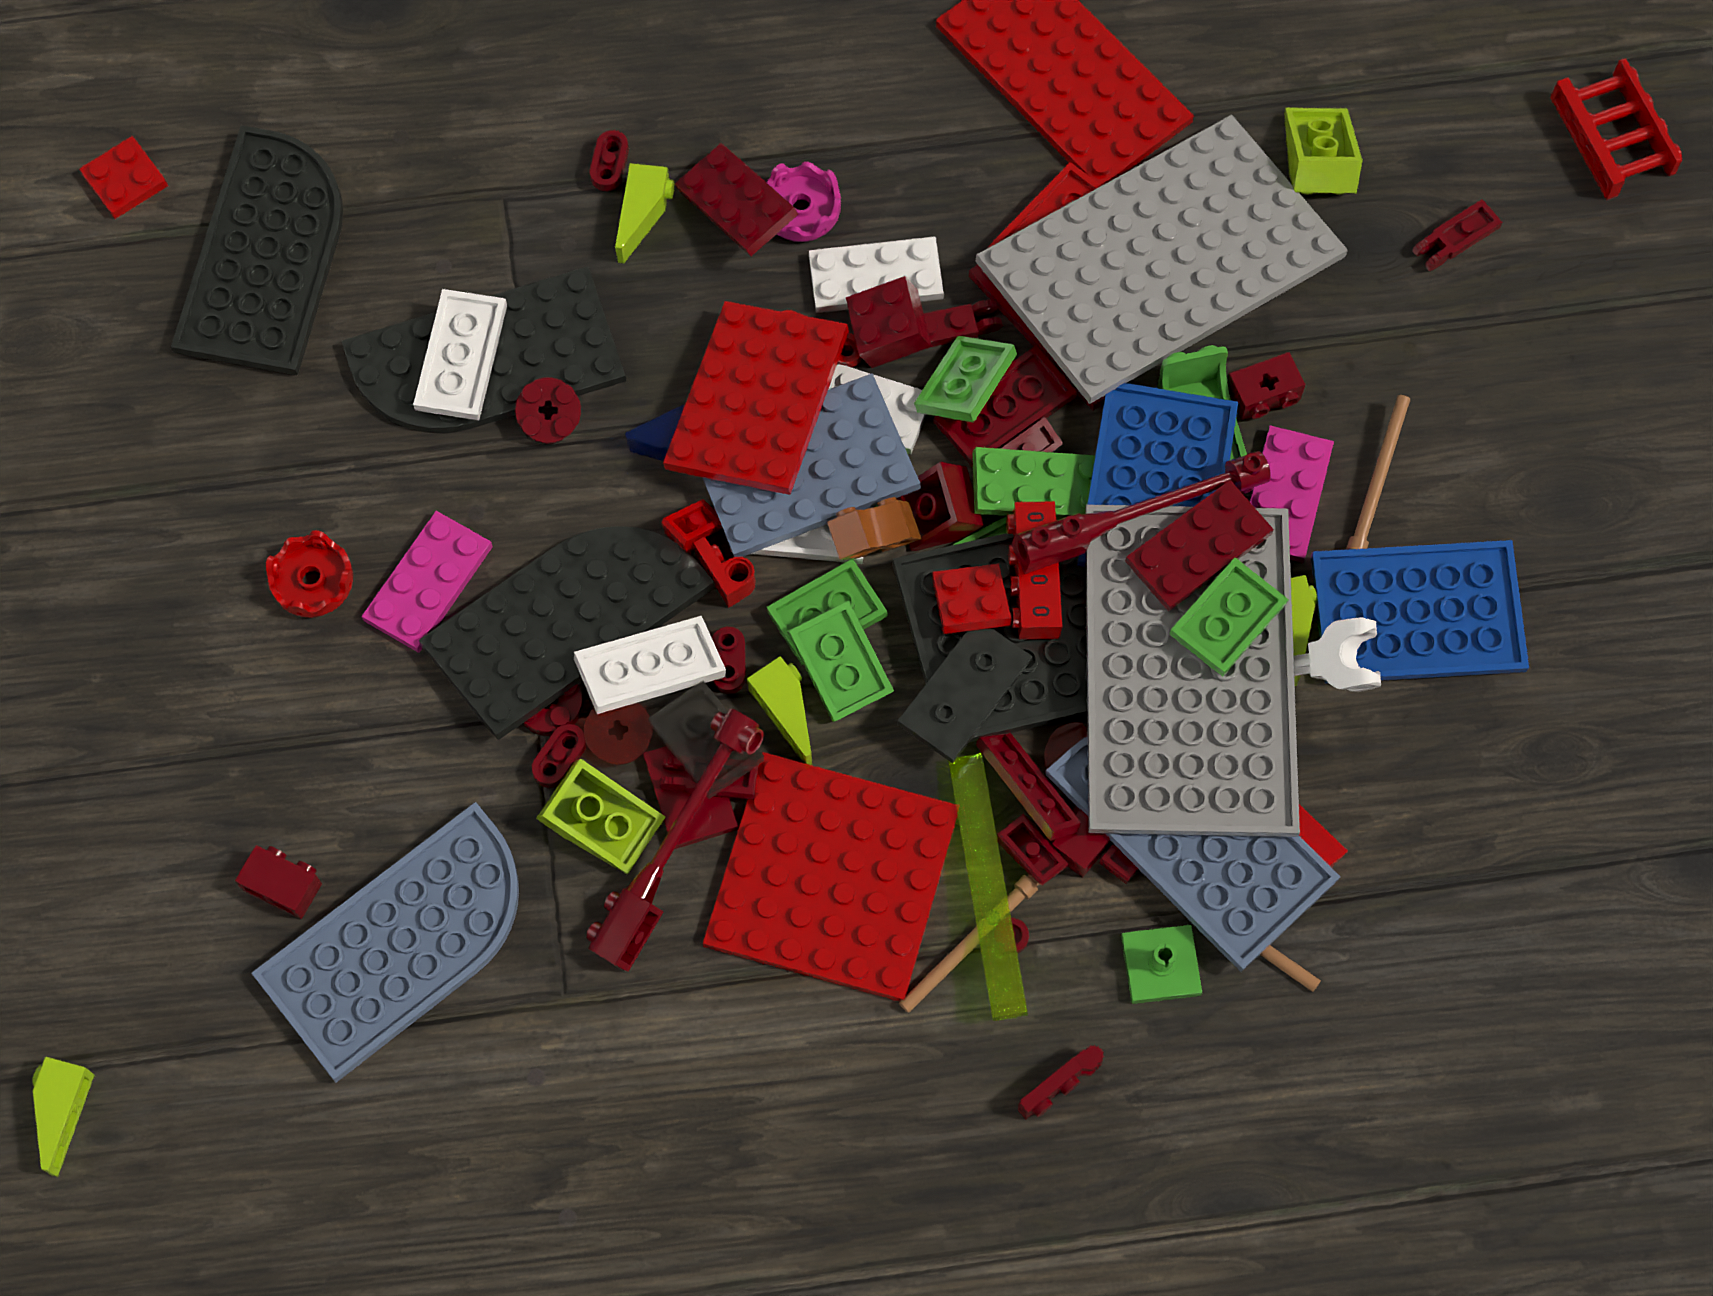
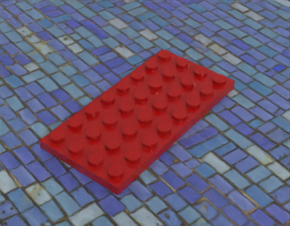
M962 0L936 19V27L1068 162L1074 164L1100 185H1104L1129 171L1193 122L1194 115L1079 0Z

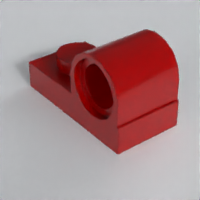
M705 536L693 542L695 556L707 574L714 580L715 587L728 608L740 602V600L749 596L754 591L756 585L755 570L749 559L736 556L725 561L716 544L711 546ZM737 573L747 575V578L740 582L731 579Z

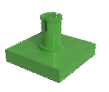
M1191 925L1122 933L1121 939L1132 1004L1202 995Z

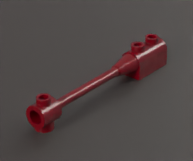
M1256 451L1227 461L1225 463V473L1116 511L1088 514L1077 513L1016 534L1011 546L1024 574L1086 553L1091 541L1112 530L1117 524L1215 491L1229 480L1234 483L1242 494L1248 493L1254 487L1270 481V467L1263 453Z
M732 708L728 710L727 714L719 712L715 715L711 722V730L715 732L712 738L720 743L719 748L651 863L648 862L630 884L622 889L621 893L614 891L607 897L604 908L609 913L604 922H594L587 931L586 938L591 941L588 947L589 950L629 972L664 911L652 905L664 872V866L732 751L743 755L744 752L753 754L760 747L764 732L759 728L760 725Z

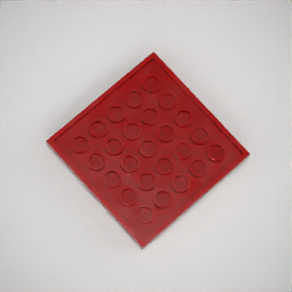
M763 752L758 766L755 798L748 799L705 934L703 947L899 1002L904 1000L956 825L960 805Z

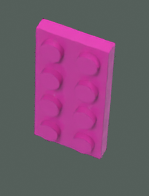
M1270 426L1263 455L1268 461L1271 478L1268 483L1254 487L1250 503L1255 508L1288 509L1290 560L1304 563L1334 441Z
M436 511L362 615L364 622L420 653L422 647L419 639L438 627L492 549V542Z

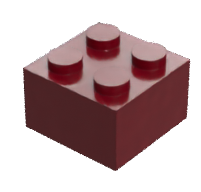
M906 276L845 297L858 354L871 368L932 347L918 290Z

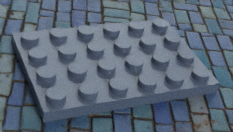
M873 373L827 391L791 495L702 477L734 557L749 555L827 525V522L837 518L836 513L849 507H855L856 510L869 509L877 506V503L884 499L897 498L921 489L920 481Z

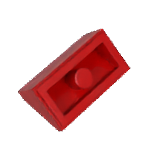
M1299 804V836L1332 868L1348 850Z

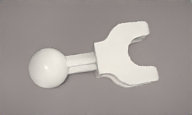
M1351 618L1332 622L1318 641L1308 643L1309 653L1293 656L1294 676L1311 673L1313 678L1327 680L1330 685L1338 689H1347L1352 692H1361L1381 687L1380 672L1360 668L1356 660L1357 649L1361 643L1376 637V621L1366 618Z

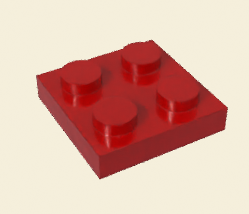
M133 136L79 168L82 176L114 219L168 187L165 178Z
M999 564L933 572L932 581L943 634L1011 626V615Z

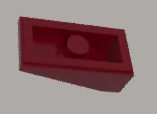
M1024 813L997 834V842L1041 886L1068 866L1066 860Z

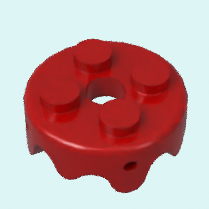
M314 530L307 536L288 538L285 540L279 553L275 556L270 555L266 561L269 588L275 600L289 613L300 617H318L334 611L345 601L352 588L353 568L346 551L321 531ZM310 571L319 572L320 578L316 583L309 585L303 582V577L306 573Z

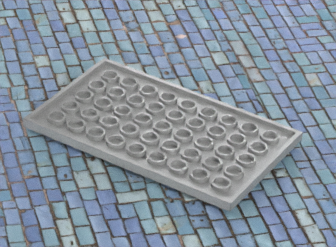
M1230 115L978 253L976 263L1090 404L1110 391L1115 390L1121 384L1129 382L1162 363L1169 355L1183 351L1343 259L1348 249L1299 192L1293 190V185L1233 115Z
M1086 505L1085 514L1116 511L1131 505ZM1169 506L1117 524L1112 530L1091 541L1086 551L1089 833L1298 837L1300 825L1288 509L1256 508L1272 526L1274 531L1271 536L1238 560L1289 600L1223 677L1169 635L1174 625L1220 574L1168 612L1125 562L1126 556L1193 507Z

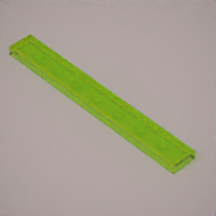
M982 753L957 757L954 763L949 761L992 1018L993 1021L1028 1016Z

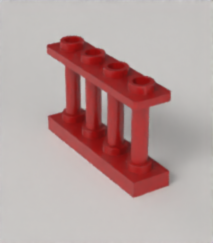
M1626 58L1618 61L1613 77L1578 89L1573 86L1569 77L1557 81L1550 98L1606 200L1617 197L1625 182V178L1660 165L1663 166L1668 176L1676 174L1682 162L1681 150L1670 138L1665 121L1659 118L1653 107L1651 96L1643 90L1636 69L1629 65ZM1618 88L1627 101L1624 104L1593 115L1587 112L1582 102ZM1630 114H1634L1641 127L1609 140L1602 138L1596 128ZM1648 139L1656 153L1623 166L1616 164L1611 155L1613 151Z

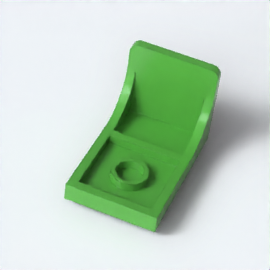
M1211 345L1200 349L1198 352L1188 354L1177 352L1169 355L1162 361L1157 388L1231 401L1226 377L1227 348L1225 346L1217 347ZM1237 419L1235 421L1230 460L1247 455Z

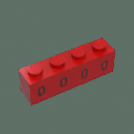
M1055 501L1015 502L1013 513L1007 514V534H1013L1014 539L1016 534L1056 521ZM1009 545V565H1015V576H1010V595L1016 596L1017 608H1012V628H1018L1019 639H1059L1062 630L1059 562L1024 574L1012 546Z

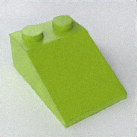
M1285 108L1288 166L1293 190L1303 194L1333 193L1341 195L1344 193H1357L1362 157L1348 109Z
M579 759L572 764L536 819L568 841L623 873L628 874L665 819V816L582 759Z

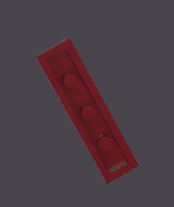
M1011 733L980 737L977 740L976 746L1049 841L1078 832L1081 825L1080 820Z

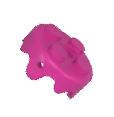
M803 162L795 168H788L785 164L781 163L773 169L771 177L767 182L773 189L792 205L798 200H806L810 203V206L805 210L796 209L799 215L779 231L777 235L792 241L806 242L815 240L829 232L837 222L841 212V196L835 174L831 170L823 171L810 162Z

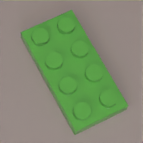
M975 447L973 450L974 514L1007 516V514L1013 513L1015 502L1055 501L1056 519H1062L1077 513L1085 514L1095 460L1094 455Z

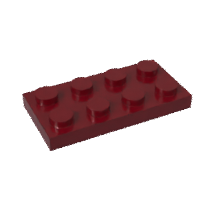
M722 143L675 183L676 188L683 196L749 256L755 254L799 215L792 204Z
M1036 345L1010 364L974 423L940 416L934 417V423L973 468L972 452L975 447L999 449L1041 418H1048L1076 398L1077 391Z
M1229 480L1126 556L1125 562L1169 612L1220 574L1234 558L1240 559L1271 536L1274 529L1234 483Z

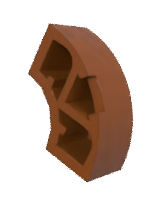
M891 497L878 502V507L864 510H856L855 507H849L837 512V518L828 521L827 524L839 559L861 558L882 549V552H886L921 540L909 502L896 500V497Z

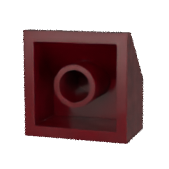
M939 462L917 476L921 489L896 498L897 500L909 502L921 536V540L909 544L912 551L960 541L984 526L981 514H974V490L968 469L965 466Z

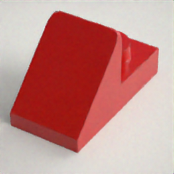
M704 499L665 517L661 522L667 537L676 542L690 555L694 551L693 542L704 536L707 537L722 528L716 511Z

